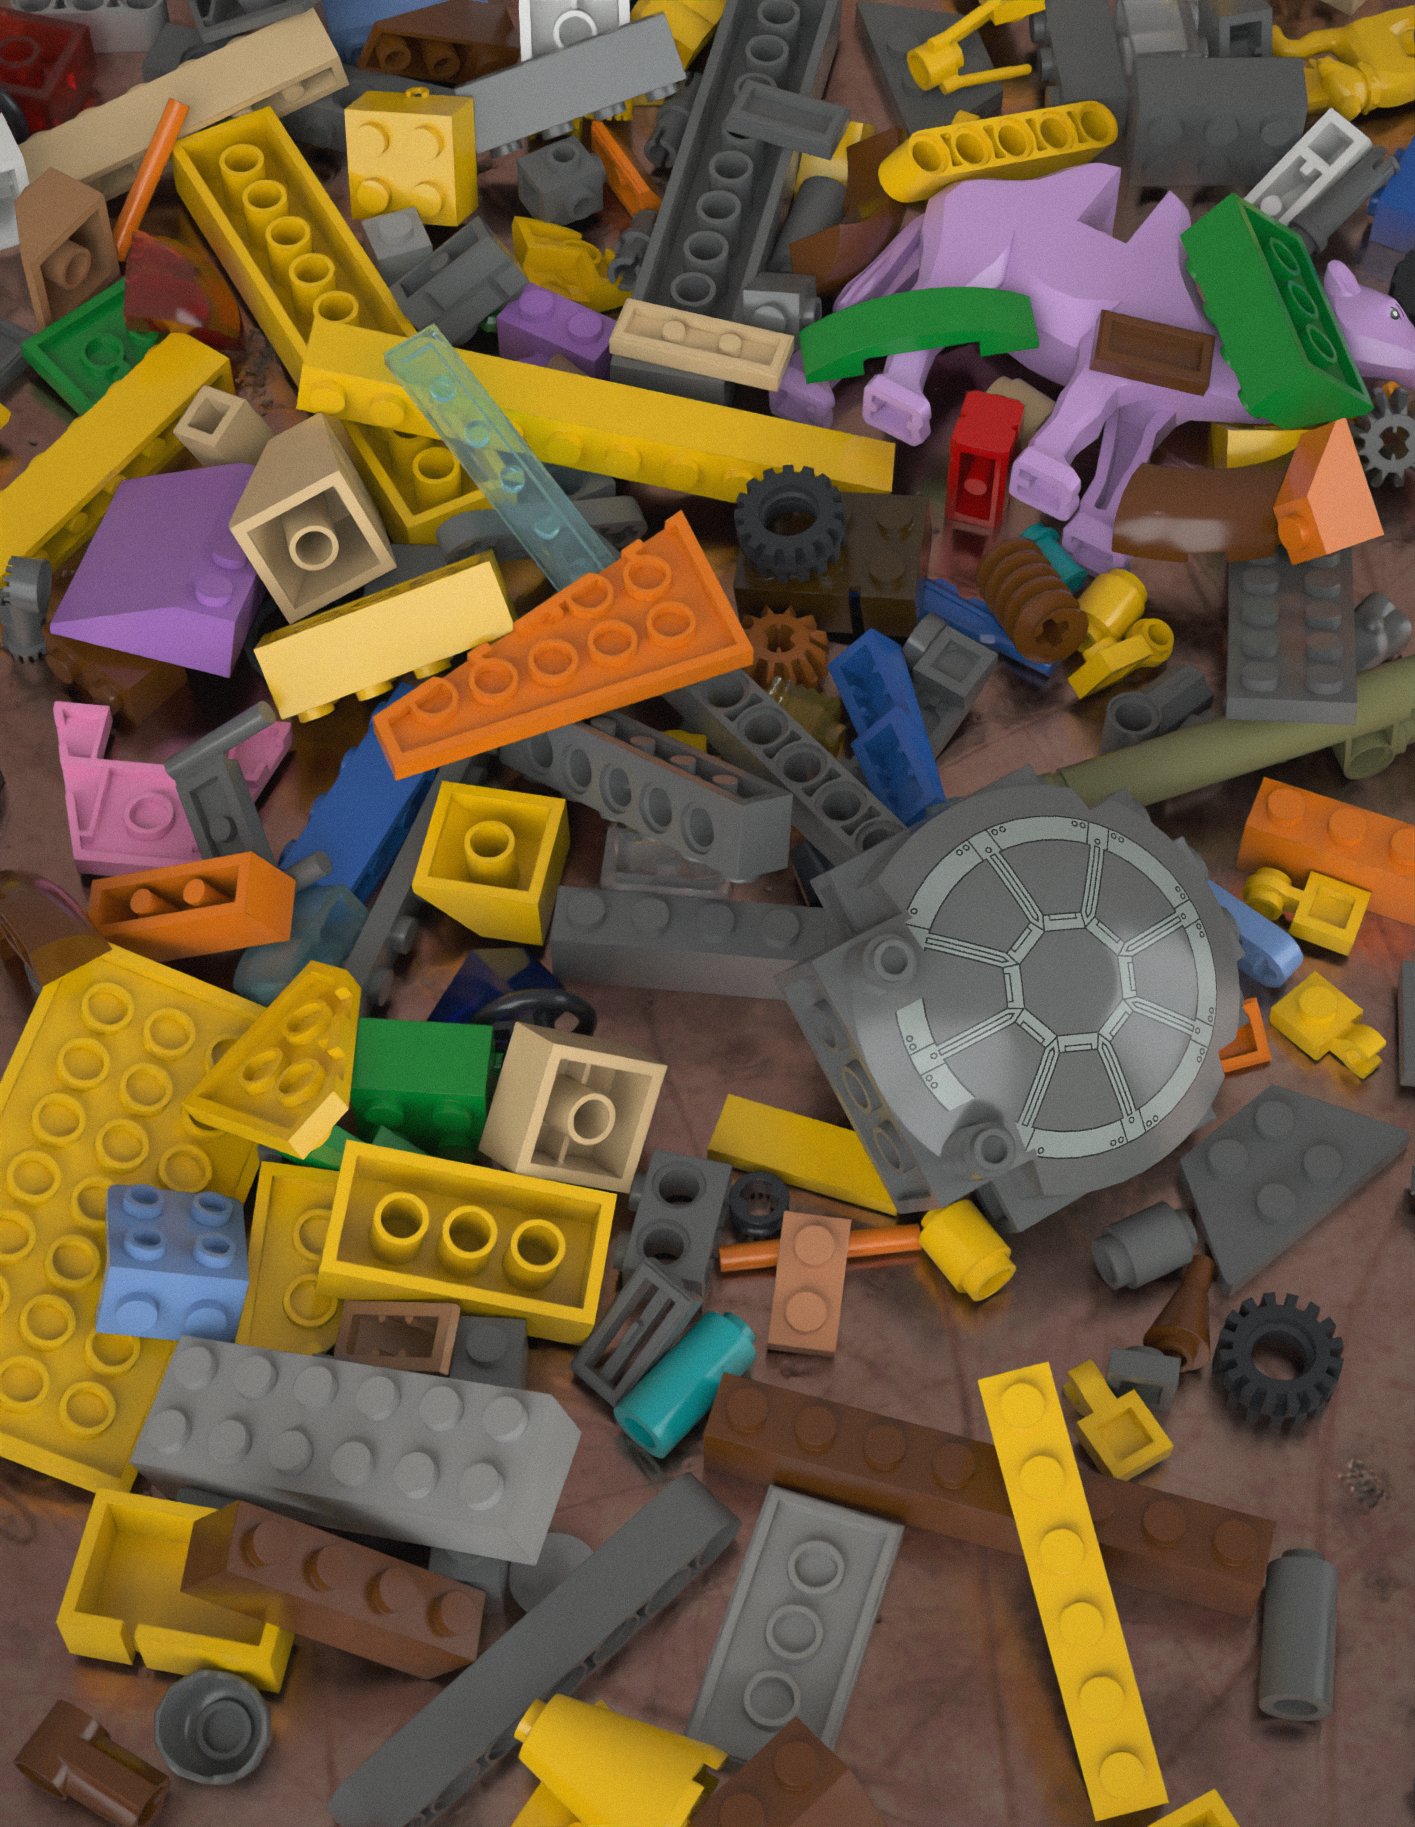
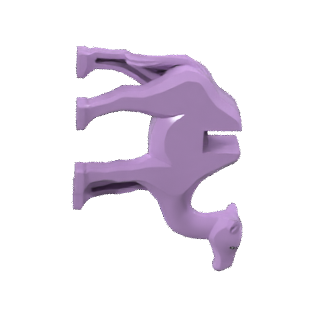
M1086 163L1031 180L975 178L953 182L930 198L925 213L914 218L868 267L846 284L833 305V313L891 294L940 287L993 288L1029 296L1039 338V348L1009 352L1008 354L1028 369L1057 384L1065 386V388L1059 394L1049 419L1032 437L1028 447L1014 461L1008 492L1016 499L1060 521H1067L1079 507V510L1063 528L1062 546L1080 567H1083L1089 575L1095 578L1100 574L1108 573L1114 568L1130 572V560L1133 556L1112 552V537L1116 513L1122 494L1132 474L1142 462L1150 464L1152 453L1176 426L1190 420L1262 425L1273 424L1263 417L1261 419L1254 418L1241 404L1238 398V390L1241 387L1236 374L1226 364L1220 353V347L1223 345L1219 332L1203 311L1202 304L1204 301L1197 291L1195 280L1186 268L1185 261L1189 258L1180 238V235L1191 226L1189 212L1184 203L1169 191L1130 240L1124 243L1112 237L1121 175L1120 167L1103 163ZM1330 261L1327 264L1323 288L1363 381H1394L1399 385L1415 390V327L1408 319L1404 310L1391 296L1359 285L1353 273L1341 261ZM1101 309L1216 336L1210 384L1204 396L1089 370L1096 320ZM945 347L888 355L883 374H875L864 387L862 417L865 422L913 447L922 444L931 433L929 423L931 418L930 403L922 392L935 356ZM800 349L792 355L778 392L769 391V408L773 414L785 420L830 429L834 424L832 408L835 406L832 388L841 379L806 384ZM1104 426L1096 474L1080 501L1078 493L1081 490V480L1070 465L1080 451L1099 437Z

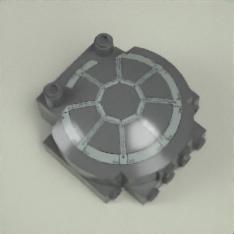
M1029 763L809 880L840 940L773 977L899 1214L941 1209L974 1191L990 1223L999 1235L1020 1233L1090 1191L1100 1190L1124 1182L1146 1171L1171 1153L1190 1133L1217 1118L1211 1104L1225 1078L1218 1051L1236 1040L1238 1028L1250 1022L1243 1009L1244 997L1239 987L1237 960L1246 956L1238 941L1240 939V931L1234 917L1226 908L1219 905L1207 883L1209 878L1208 870L1200 854L1192 847H1188L1183 836L1171 840L1164 832L1153 825L1146 809L1138 800L1131 797L1126 787L1086 806L1073 788L1049 785L1043 777L1035 774Z

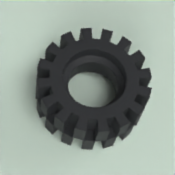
M1275 1292L1263 1293L1259 1306L1250 1297L1241 1303L1239 1313L1234 1309L1226 1317L1224 1328H1221L1212 1362V1373H1218L1215 1386L1219 1394L1229 1391L1226 1405L1234 1413L1242 1405L1246 1406L1248 1411L1245 1420L1255 1425L1260 1414L1269 1416L1268 1428L1281 1429L1285 1417H1289L1292 1428L1303 1425L1307 1413L1313 1418L1317 1417L1323 1411L1326 1401L1330 1402L1342 1371L1344 1359L1340 1357L1344 1346L1342 1337L1333 1338L1336 1324L1330 1316L1319 1323L1317 1318L1321 1308L1311 1301L1305 1311L1296 1308L1299 1296L1287 1293L1284 1305L1276 1304ZM1264 1341L1285 1343L1300 1353L1304 1362V1370L1299 1376L1291 1380L1270 1378L1254 1366L1251 1352L1258 1344Z

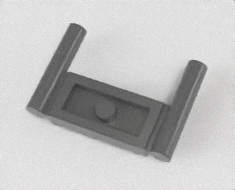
M260 701L164 761L167 774L176 782L177 786L175 787L202 860L252 851L278 868L238 760L228 759L226 752L275 723V713L271 706L264 701ZM319 850L282 872L296 880V894L330 874L333 868L329 857Z

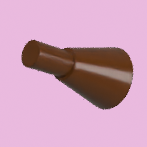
M1200 1254L1193 1255L1192 1262L1187 1265L1181 1287L1175 1291L1143 1337L1144 1346L1155 1348L1161 1351L1164 1356L1181 1358L1180 1372L1195 1370L1205 1366L1211 1356L1209 1298L1207 1294L1216 1265L1211 1258Z

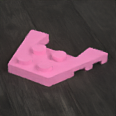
M55 701L53 712L57 727L58 748L64 777L73 858L77 873L118 876L202 860L176 790V782L167 774L164 765L103 759L113 722L110 706ZM275 721L274 724L229 750L228 759L238 760L254 803L293 743L294 735L291 722Z

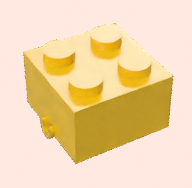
M412 87L407 89L405 93L366 91L344 109L352 219L366 220L415 206L422 224L457 227L479 206L473 97L430 95L429 89L426 87ZM415 94H421L422 97H415Z

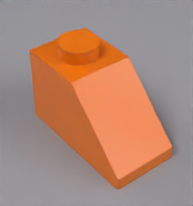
M1346 418L1301 434L1273 506L1278 522L1279 538L1287 549L1292 566L1384 535Z

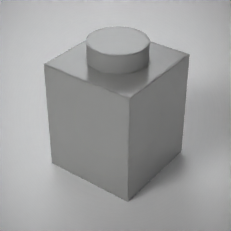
M415 206L361 221L365 253L388 288L433 252L432 244Z

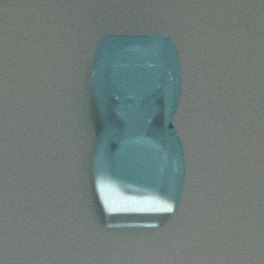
M345 884L314 886L302 889L294 895L290 940L249 947L237 966L233 988L243 998L268 1008L311 960L341 968L342 962L349 958L371 912Z

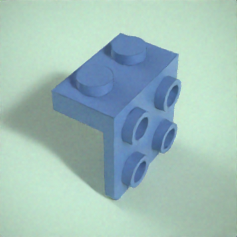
M147 1184L110 1186L105 1200L107 1262L95 1313V1331L97 1333L179 1341L181 1335L235 1343L249 1284L242 1203L235 1198L226 1197L216 1192H181L158 1189Z

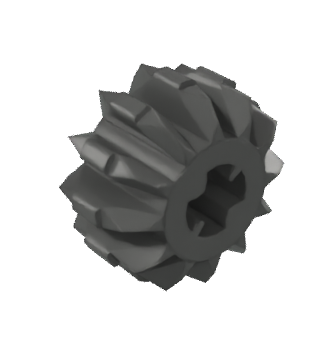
M1380 387L1373 388L1370 397L1375 408L1366 415L1358 416L1356 420H1346L1364 474L1367 472V482L1373 487H1379L1388 475L1396 487H1403L1405 481L1404 470L1410 468L1415 473V399L1410 401L1409 392L1402 387H1397L1389 399ZM1386 428H1389L1396 437L1394 443L1388 447L1379 437Z

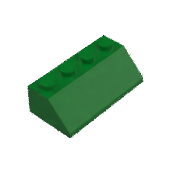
M1233 192L1180 235L1189 258L1185 261L1186 268L1191 277L1201 287L1206 300L1202 304L1203 311L1219 332L1223 345L1220 347V353L1226 364L1236 374L1241 387L1238 390V398L1251 416L1256 419L1263 417L1287 430L1336 421L1342 418L1363 416L1375 408L1301 235Z

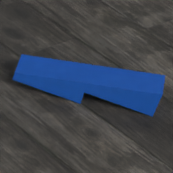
M870 628L830 662L827 667L858 734V738L850 745L871 793L908 828L935 813L947 801L902 647L875 629Z

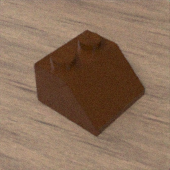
M796 1716L688 1819V1827H888L851 1770Z

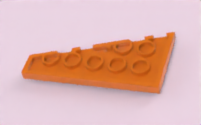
M680 510L665 521L664 530L644 543L637 539L621 550V558L598 574L588 572L513 622L512 632L491 646L485 641L467 653L468 661L443 678L431 677L373 716L374 733L397 781L752 665L754 649L682 510Z

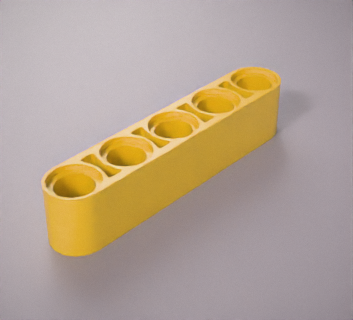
M1084 101L919 130L907 138L882 161L878 171L879 181L884 191L890 197L899 202L910 203L930 199L949 184L968 179L1031 180L1068 167L1089 163L1114 143L1118 137V125L1114 115L1105 105L1097 101Z

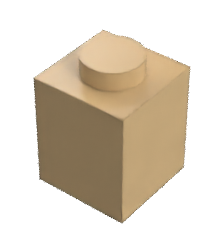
M206 385L202 386L173 430L176 437L205 468L240 462L256 466L268 440L277 436L246 399Z

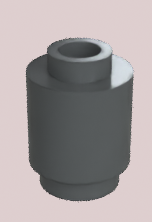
M1161 1201L1104 1227L1102 1236L1092 1240L1091 1250L1101 1276L1112 1289L1117 1290L1123 1286L1135 1289L1191 1263L1193 1260L1192 1247L1197 1245L1198 1239L1193 1223L1186 1212L1181 1208L1174 1210L1168 1203Z

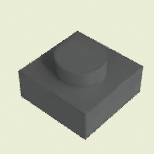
M1131 1346L1126 1349L1111 1347L1105 1381L1117 1399L1135 1389L1148 1409L1171 1413L1179 1381L1181 1358L1164 1356L1161 1351L1148 1346Z

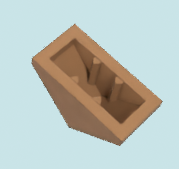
M345 1300L333 1356L365 1365L447 1377L461 1307L453 1303Z

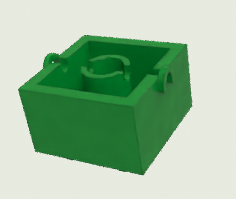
M359 1017L350 1091L358 1139L383 1125L432 1157L466 1164L473 1160L492 1161L490 1157L479 1151L478 1148L504 1063V1053H496L493 1026Z

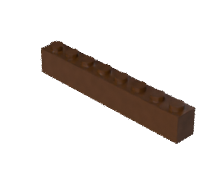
M723 1372L703 1434L704 1469L766 1486L774 1485L838 1506L1025 1557L995 1445ZM1078 1468L1108 1580L1240 1617L1252 1618L1263 1588L1277 1522Z

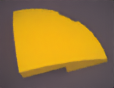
M514 216L512 234L515 258H517L530 282L596 312L624 306L626 299L632 297L634 290L622 291L617 288L622 279L620 274L613 284L609 281L607 275L608 267L615 258L614 251L605 249L602 259V253L598 248L581 240L582 233L554 223H544L543 220Z

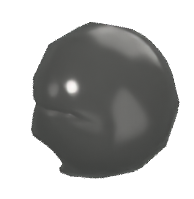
M201 1669L192 1672L168 1687L154 1711V1743L167 1766L178 1776L195 1782L225 1785L232 1784L236 1779L244 1778L259 1766L272 1741L271 1709L254 1684L230 1672L212 1669Z

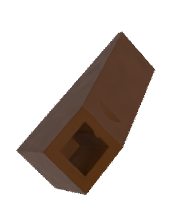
M449 0L376 21L356 66L358 70L461 84L516 64L521 55V43L505 5L473 0Z

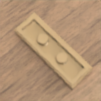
M631 298L626 299L609 338L610 354L773 392H778L794 351V336Z

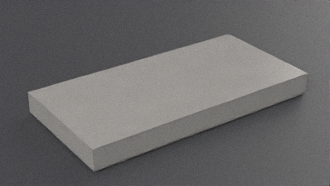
M770 1485L683 1735L716 1746L729 1754L730 1759L725 1767L739 1771L796 1716L834 1753L899 1552L905 1526Z

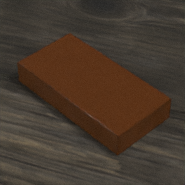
M1101 309L1096 320L1089 370L1204 396L1210 384L1216 336Z

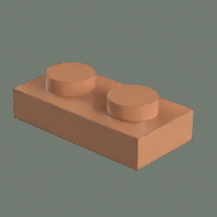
M784 1211L766 1349L834 1358L851 1228L850 1219Z

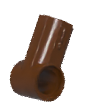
M57 1700L13 1760L14 1766L45 1792L61 1800H67L71 1796L118 1827H148L163 1807L166 1794L172 1785L169 1776L110 1740V1734L100 1723L80 1708L64 1700Z

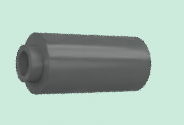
M813 176L802 182L769 260L768 272L793 274L789 244L841 223L846 215L842 207L847 189L844 185L824 176Z
M1301 1548L1286 1550L1282 1553L1281 1558L1270 1561L1266 1570L1259 1708L1274 1717L1294 1721L1320 1720L1330 1716L1333 1712L1339 1571L1334 1565L1325 1561L1324 1555L1314 1550Z

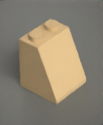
M322 412L269 439L228 525L289 624H292L397 568L379 507Z

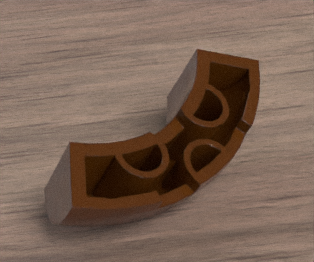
M896 126L847 146L848 178L842 206L846 213L845 217L836 226L789 244L793 274L816 275V297L825 298L841 292L846 284L868 267L897 236L903 223L908 203L899 202L884 191L879 181L878 171L882 161L909 138L907 130Z
M1296 448L1287 454L1269 461L1227 469H1181L1142 462L1132 474L1122 494L1114 522L1112 552L1145 559L1180 563L1188 562V552H1224L1227 563L1274 557L1275 546L1282 543L1278 534V522L1273 506Z
M10 869L0 871V959L2 962L19 955L40 986L43 987L112 950L86 912L64 888L35 872Z

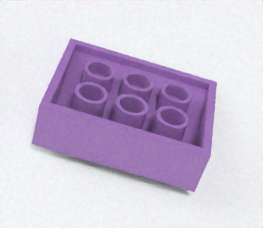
M240 462L122 480L50 623V633L230 678L267 592V587L230 531L228 525L256 466Z

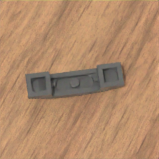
M948 625L913 668L912 684L934 760L969 712L998 662V653ZM854 755L851 760L842 757L839 763L871 792L856 756Z

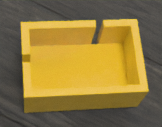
M97 1488L56 1620V1624L70 1654L133 1665L136 1652H140L146 1668L186 1676L201 1669L226 1671L242 1677L249 1683L254 1684L257 1689L280 1693L296 1633L180 1592L193 1523L219 1509Z

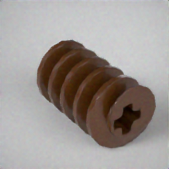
M1014 537L996 544L984 555L977 567L975 578L978 593L1023 658L1036 664H1052L1064 660L1074 653L1086 638L1089 626L1087 613L1080 610L1079 602L1071 594L1070 589L1061 580L1060 575L1044 556L1039 546L1031 539Z

